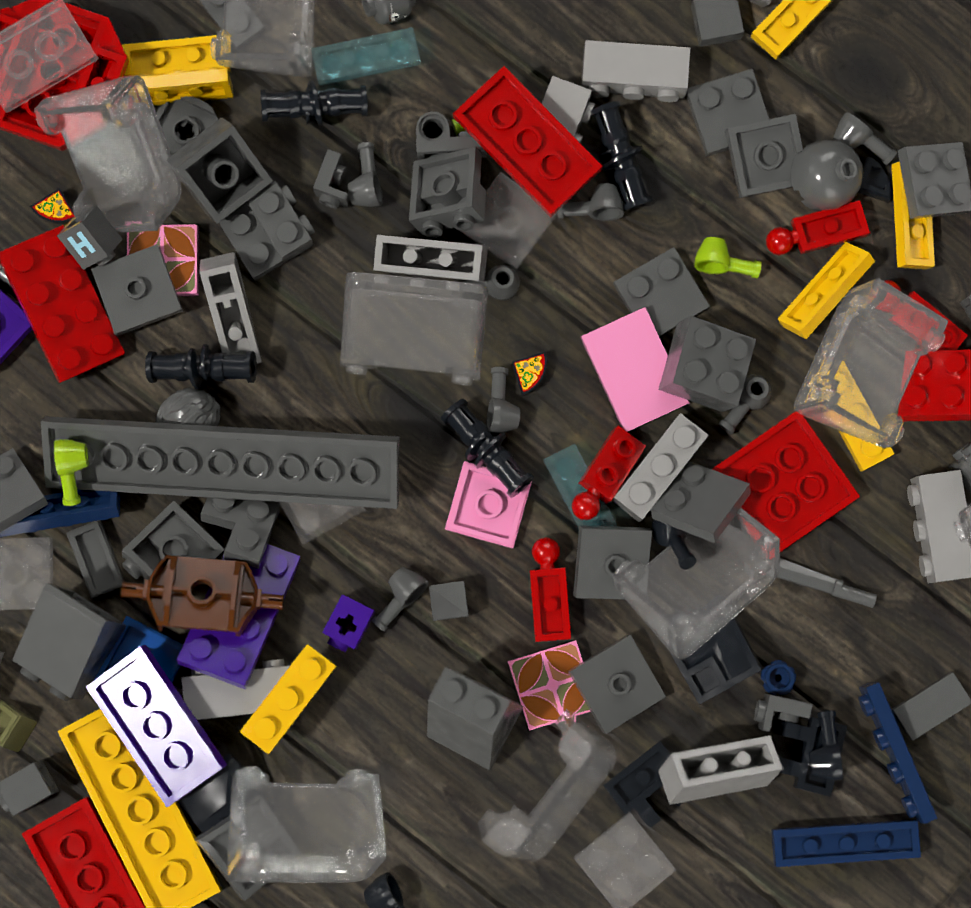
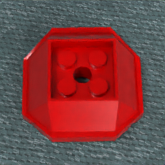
M27 0L11 8L0 9V130L64 151L106 125L129 64L126 52L108 17L59 0ZM56 69L62 70L61 76L57 80L47 81L51 71Z

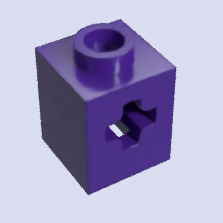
M342 594L322 632L329 636L327 643L343 652H346L348 647L357 649L376 611ZM352 615L354 617L353 624L357 626L356 631H348L344 635L341 633L343 627L339 625V621L341 618L348 619Z

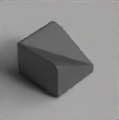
M464 581L429 586L433 621L469 617Z

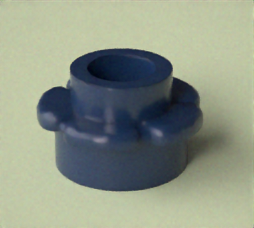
M772 661L771 665H766L761 671V680L764 681L763 687L772 695L777 693L780 695L788 694L793 689V684L796 681L795 670L792 667H788L785 661ZM778 674L782 677L779 682L775 680V676Z

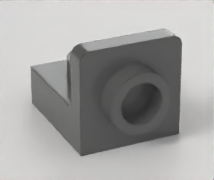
M328 149L313 186L316 197H319L318 201L325 206L338 209L339 205L348 208L350 204L349 194L334 188L335 185L341 186L346 173V167L342 166L343 159L341 154Z
M765 693L764 699L757 701L754 721L759 722L758 729L770 732L774 711L778 712L777 719L798 723L800 717L810 719L813 704Z

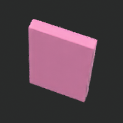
M646 307L580 337L619 423L625 431L628 432L689 404V401L684 398L658 390L668 355Z

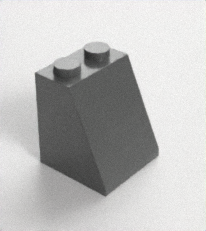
M46 583L12 661L22 666L20 673L37 683L42 679L51 685L49 692L64 701H68L69 698L83 699L88 691L86 686L94 681L101 666L127 625L73 590Z
M445 667L428 699L427 737L491 771L524 706L460 672Z

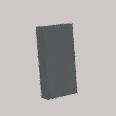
M101 520L93 521L66 532L91 598L95 599L122 588L123 581H126L103 522Z
M949 672L892 708L891 711L909 740L913 741L969 706L971 699L954 672Z

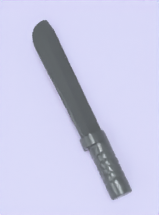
M769 555L760 556L750 566V569L819 590L873 608L877 599L876 594L844 585L843 580L834 579L776 556L772 558Z

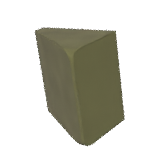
M0 699V746L19 752L37 722Z

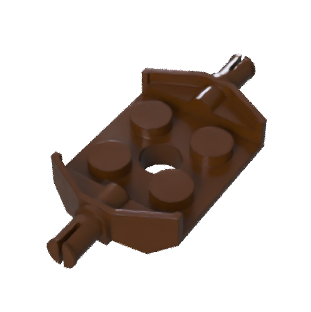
M166 555L157 564L149 580H145L144 584L123 581L121 588V597L143 598V600H147L157 627L162 631L163 627L235 632V635L240 637L256 614L257 609L283 610L284 603L283 594H263L262 589H258L247 562ZM199 584H207L213 589L212 595L206 600H197L192 596L194 587Z

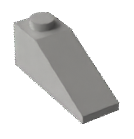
M235 252L200 260L199 272L222 353L227 355L246 354L247 351H254L257 363H261L256 334Z

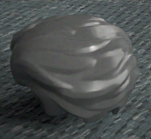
M184 388L169 396L161 404L156 415V423L218 426L220 423V406L210 393L194 388Z

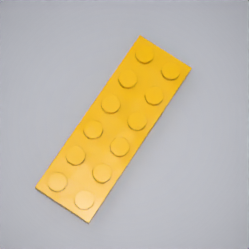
M101 709L57 731L146 908H191L223 890L202 848L194 840L196 836L179 803L176 801L169 807L165 806Z

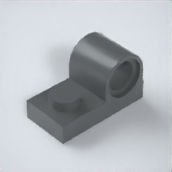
M427 112L417 121L416 150L418 160L475 146L482 153V158H487V152L467 131L458 133L456 137H450L448 120L441 113ZM431 126L439 127L443 131L441 136L435 139L426 137L424 132Z

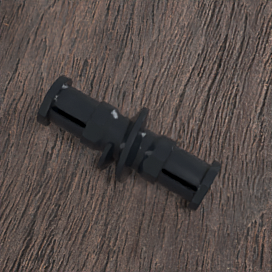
M311 80L308 81L306 91L288 90V92L266 93V89L260 90L262 122L268 121V118L290 117L291 119L306 116L307 125L310 123L311 116H315L318 125L323 126V115L330 117L339 116L340 114L361 113L362 117H367L368 115L366 85H360V89L338 90V88H328L327 90L318 91L314 81Z
M613 101L592 109L590 112L592 117H596L602 135L603 146L607 149V151L599 154L602 159H610L602 165V170L604 172L614 170V179L616 184L619 185L625 203L623 205L624 211H628L651 203L653 199L652 196L647 195L641 177L643 174L635 159V155L642 151L643 147L631 146L628 130L623 124L618 109L621 107L620 101Z
M203 344L200 355H197L194 348H190L188 354L176 353L175 355H157L155 351H149L145 359V374L149 383H156L158 379H176L177 381H187L190 379L192 386L196 390H202L206 386L208 379L216 381L246 379L248 383H254L257 375V359L254 351H247L246 354L227 355L226 353H215L211 355L208 344Z
M460 399L444 412L441 420L444 424L449 423L461 436L460 439L469 447L466 450L465 458L468 461L476 460L475 466L477 469L486 464L489 472L496 476L508 489V496L510 498L515 497L533 481L534 476L530 472L526 473L514 460V456L502 447L501 444L507 435L503 432L493 437L488 431V427L481 420L479 421L467 408L468 402L465 399Z

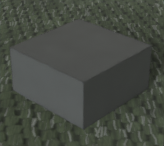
M738 0L692 1L691 10L699 47L742 39L744 29Z

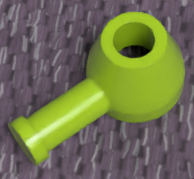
M707 237L703 240L696 254L694 267L698 271L707 274H722L730 271L750 275L751 278L757 279L761 271V261L755 260L752 262L732 258L729 256L724 239Z
M58 439L54 442V457L57 473L61 477L64 496L62 498L63 505L75 506L81 503V498L77 491L75 472L88 466L87 445L69 439Z

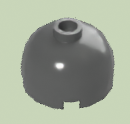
M819 140L808 144L803 151L798 152L794 157L790 170L791 184L794 191L799 190L801 197L804 199L801 202L806 207L815 211L837 209L852 201L860 190L863 181V165L858 154L850 146L838 140Z

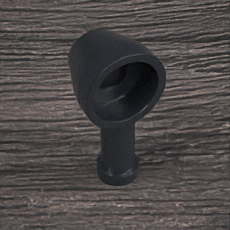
M653 519L651 530L655 542L673 549L681 569L692 568L697 560L684 541L687 532Z
M836 711L818 712L823 747L809 753L812 776L834 781L843 780L841 754L835 725Z
M390 872L377 877L364 890V898L369 908H405L400 887Z

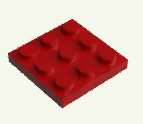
M799 409L712 468L714 471L750 484L751 494L738 511L771 558L860 497Z

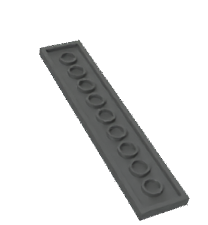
M45 416L41 420L46 488H62L61 477L58 475L55 465L54 442L58 439H69L85 443L88 449V466L75 472L78 490L397 509L399 505V437L50 416Z

